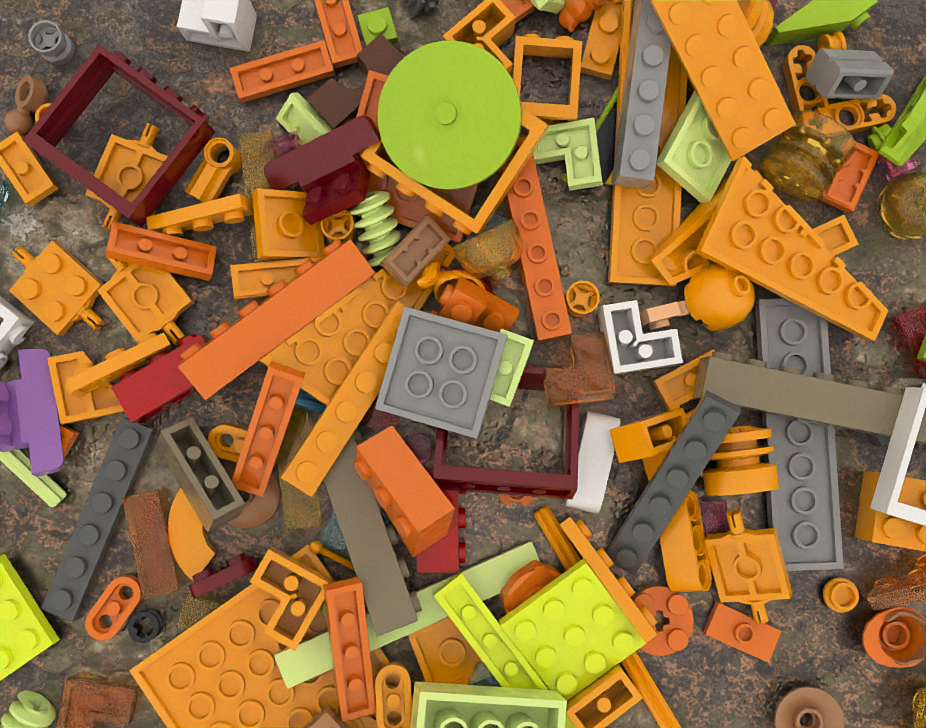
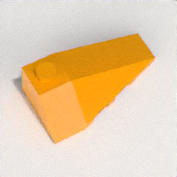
M752 169L763 180L758 170ZM730 175L720 182L711 201L700 203L649 259L668 285L671 286L690 278L702 267L715 263L695 251Z

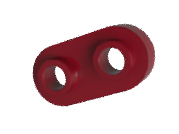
M245 552L226 560L227 567L214 573L211 567L193 575L194 583L188 585L193 599L257 570L259 566L254 555L247 558Z

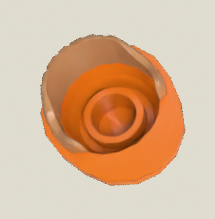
M904 606L891 607L874 615L866 623L862 632V645L866 654L878 664L896 668L915 666L925 660V617L914 609Z

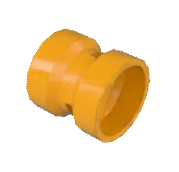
M346 209L320 221L321 230L330 243L337 238L341 242L351 239L353 242L357 236V228H354L355 221L353 216Z
M588 281L573 283L564 294L568 315L574 318L588 316L597 308L600 302V294L597 287Z

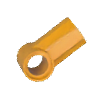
M221 137L211 139L205 145L204 159L185 192L203 203L218 199L230 176L237 173L242 166L243 160L240 151L227 139ZM229 150V158L223 163H218L220 153Z

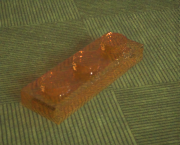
M160 490L123 497L143 600L178 592L180 586L169 543L168 528Z

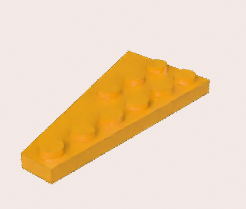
M745 156L738 158L695 252L739 275H744L748 280L865 341H875L888 313V309L862 282H857L845 269L846 264L839 257H834L824 247L825 242L791 205H785L772 191L774 187L766 179L762 180L751 169L752 164Z
M446 244L430 262L437 261L448 268L458 251ZM383 267L260 359L259 362L268 367L271 361L305 372L306 374L300 389L327 406L394 302L399 301L406 307L420 310L433 291V287L422 289L418 286L417 281L421 279L423 270L407 287L403 288Z

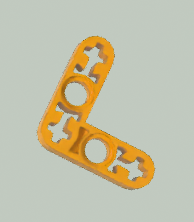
M798 45L785 56L782 67L798 132L805 140L818 141L871 130L873 126L878 128L885 125L895 116L896 104L890 96L881 94L880 98L876 100L853 99L829 104L828 99L823 98L816 91V87H813L805 79L806 72L816 56L815 51L809 46ZM797 56L799 61H805L806 63L802 68L800 64H794L793 62ZM802 74L803 78L797 80L799 76ZM800 87H811L815 92L814 100H804L799 93ZM817 106V109L812 112L811 108ZM875 106L878 110L883 109L884 111L882 116L879 113L864 116V113L869 112ZM847 110L853 114V125L847 126L840 121V111ZM812 119L815 123L820 122L821 127L818 130L815 126H809L808 123Z

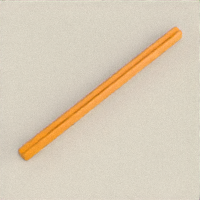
M544 506L534 513V518L567 571L581 559L560 527L550 507ZM635 651L621 661L660 728H682L637 652Z

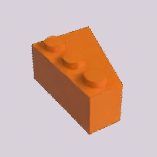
M392 425L356 446L355 462L353 463L356 472L362 480H367L374 492L375 498L385 510L412 557H415L448 534L455 508Z

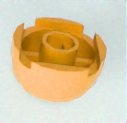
M717 263L702 267L691 277L690 283L686 284L684 289L685 303L691 316L696 321L701 319L703 323L708 325L705 328L710 331L721 332L745 320L754 306L755 292L752 282L744 275H739Z

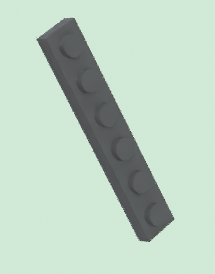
M708 390L705 392L607 548L606 553L615 566L632 575L636 574L741 413L739 406Z
M121 417L42 604V610L71 622L78 619L157 429L142 423H131L129 418Z

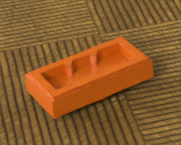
M852 139L847 140L819 200L848 214L852 213L880 153Z
M717 601L714 603L703 630L705 635L768 663L782 632L767 623L762 624L761 621L757 624L754 622L753 617Z

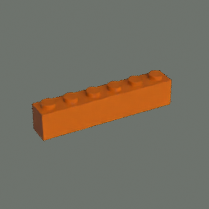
M337 238L322 249L325 255L314 263L310 258L294 270L297 276L286 283L281 279L266 291L269 297L258 304L255 300L251 301L238 311L241 317L234 323L229 325L227 321H224L209 333L212 339L202 346L196 342L180 354L183 360L179 362L178 368L204 400H207L375 274L351 239L341 242Z

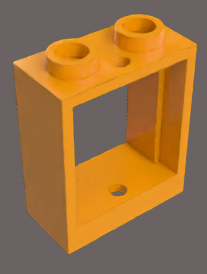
M525 34L515 38L512 79L518 90L519 97L523 55L571 59L568 105L521 102L522 108L548 125L577 121L582 41L574 40L569 36H559L555 39L541 38L537 34Z

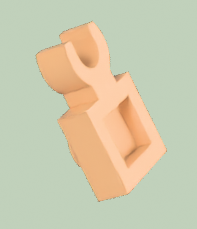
M685 300L639 312L641 326L649 325L650 331L670 326L669 319L690 314Z

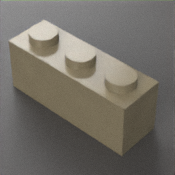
M190 417L160 431L157 448L207 533L237 518L245 502L194 418Z

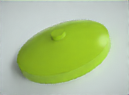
M462 41L433 42L408 54L395 66L388 76L378 104L379 133L391 160L411 179L438 189L455 190L468 188L491 177L506 163L512 154L521 129L522 109L520 97L515 83L506 68L486 50Z

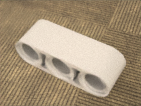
M586 410L578 437V488L573 499H564V506L594 514L599 513L615 451L609 430L620 426V418Z

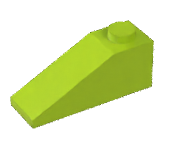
M812 0L776 26L764 42L768 46L816 39L822 34H829L831 36L833 32H843L848 27L855 30L871 17L868 11L878 1Z

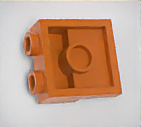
M460 276L454 286L447 284L438 300V303L442 304L436 312L432 309L429 313L500 333L501 329L507 331L518 318L520 309Z

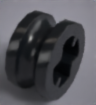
M143 609L130 619L128 624L129 635L136 642L146 643L151 641L162 632L164 627L163 617L155 609ZM149 618V625L153 627V630L143 633V625L139 624V620L141 622Z

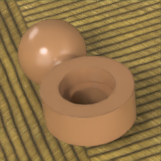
M26 75L20 80L15 93L17 108L8 111L4 117L5 127L10 133L19 132L22 135H26L32 129L33 120L30 113L36 112L41 105L46 104L49 94L42 80L30 75Z

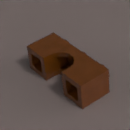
M382 33L357 54L359 67L366 75H368L369 70L389 76L395 66L404 58ZM331 77L307 101L334 130L357 117L366 81L359 88L345 89Z

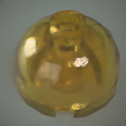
M925 172L905 174L887 184L880 193L877 209L878 212L881 211V216L884 220L881 223L894 237L907 241L926 237Z
M511 219L452 248L458 263L464 271L477 278L491 276L494 282L512 274L510 266L520 259L523 252V240L518 225H516L514 219Z

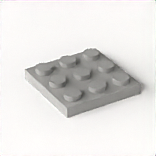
M405 306L375 409L479 439L508 335Z

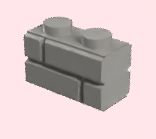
M821 48L806 72L805 79L813 87H816V91L823 98L835 99L838 97L839 99L876 100L880 98L893 77L894 70L886 62H882L883 59L875 51Z

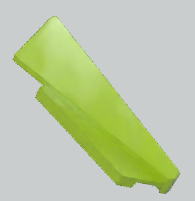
M926 74L878 150V153L897 166H902L926 140Z

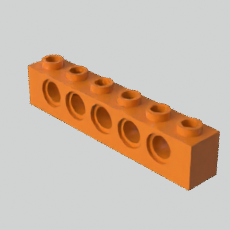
M527 136L518 138L512 154L498 170L499 178H501ZM532 154L504 197L534 342L535 344L568 338L572 334L535 160Z

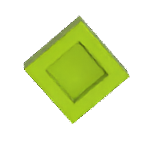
M389 7L357 15L366 46L380 33L391 44L398 43Z

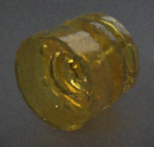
M797 111L792 116L796 125L780 134V139L771 145L770 150L760 161V167L764 175L784 192L799 199L818 201L825 195L828 186L834 182L836 173L843 169L855 152L856 143L847 129L831 117L815 111Z

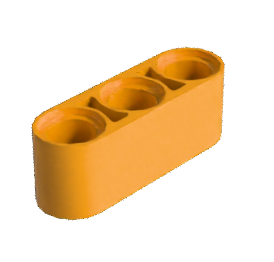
M690 490L659 537L667 584L673 592L708 591L711 586V568L704 543L705 534L699 500L696 493Z

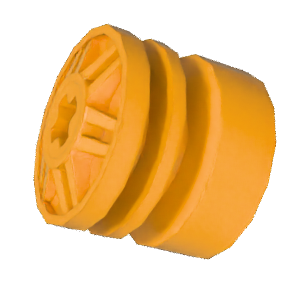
M751 425L731 427L710 459L717 460L718 467L703 472L706 495L749 494L780 488L777 465L773 463H760L759 459L761 455L774 452V445L757 446V439L772 437L771 428H760Z

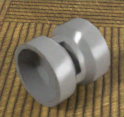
M42 20L30 28L28 34L29 43L44 59L57 66L70 62L75 53V45L57 24L52 21Z

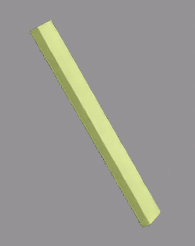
M529 540L459 572L462 573L480 599L484 601L500 594L502 587L505 586L508 579L517 570L526 566L530 561L540 560L532 541ZM458 573L416 591L422 611L416 613L417 622L377 637L370 614L367 612L366 622L370 652L449 617L432 593ZM328 630L300 642L295 651L288 647L274 654L287 689L333 669Z

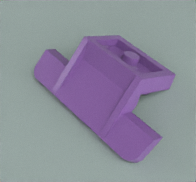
M45 349L18 350L21 379L8 383L0 381V451L8 452L29 447L32 475L42 476L58 472L64 465L58 410L47 360L51 356Z

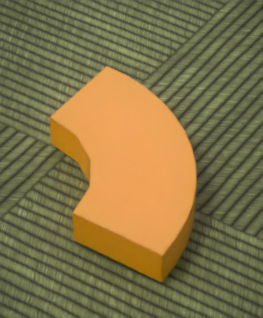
M180 488L173 500L169 513L168 538L176 562L183 572L193 580L192 576L206 570L218 552L210 544L205 527Z

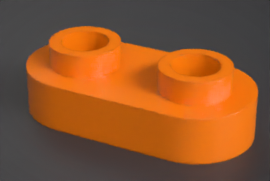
M123 575L114 579L108 585L86 617L85 627L92 638L105 641L121 632L145 596L144 584L138 577ZM125 586L132 589L133 594L131 598L125 596ZM105 615H109L111 617V626H108L104 623Z

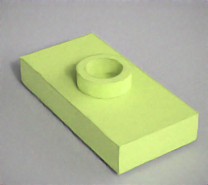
M298 92L289 95L275 118L301 146L333 130Z

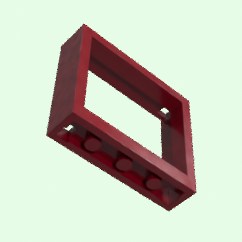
M98 44L22 141L142 228L147 222L146 217L154 213L215 134V131L207 122L210 117L193 104L188 108L181 103L183 98L172 88L166 85L164 89H161L155 84L157 79L144 68L140 67L136 71L129 66L131 61L120 51L117 52L115 50L111 53ZM114 72L190 126L187 133L132 203L55 148Z
M526 363L517 388L565 392L563 474L447 466L445 464L448 430L437 427L433 480L442 490L573 499L578 488L580 371L562 369V366L539 368L534 364Z

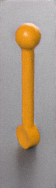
M316 540L310 543L309 549L313 554L320 553L355 571L351 561L324 548L320 541Z

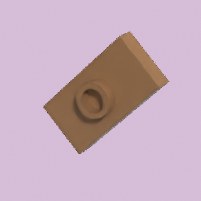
M427 214L380 264L405 288L452 238Z

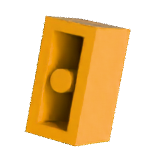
M617 664L567 701L566 715L576 728H605L643 699V697L620 665Z

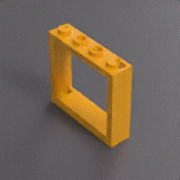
M521 107V127L527 130L529 134L475 218L425 185L411 179L398 167L381 157L380 153L384 148L381 139L380 142L366 148L361 157L369 162L368 170L383 179L386 175H389L398 181L395 186L398 190L411 198L416 193L426 200L424 207L440 217L443 213H446L455 219L452 224L455 228L470 236L472 231L476 234L482 233L548 131L549 126Z

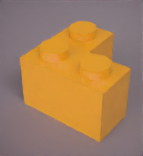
M484 0L443 35V41L467 42L486 50L502 63L511 76L513 63L498 47L513 35L516 17L500 0Z
M679 408L610 429L619 463L642 459L645 473L650 482L687 423L684 409Z
M275 547L268 549L250 583L281 599L263 634L295 651L325 599L323 585L333 583L334 580Z

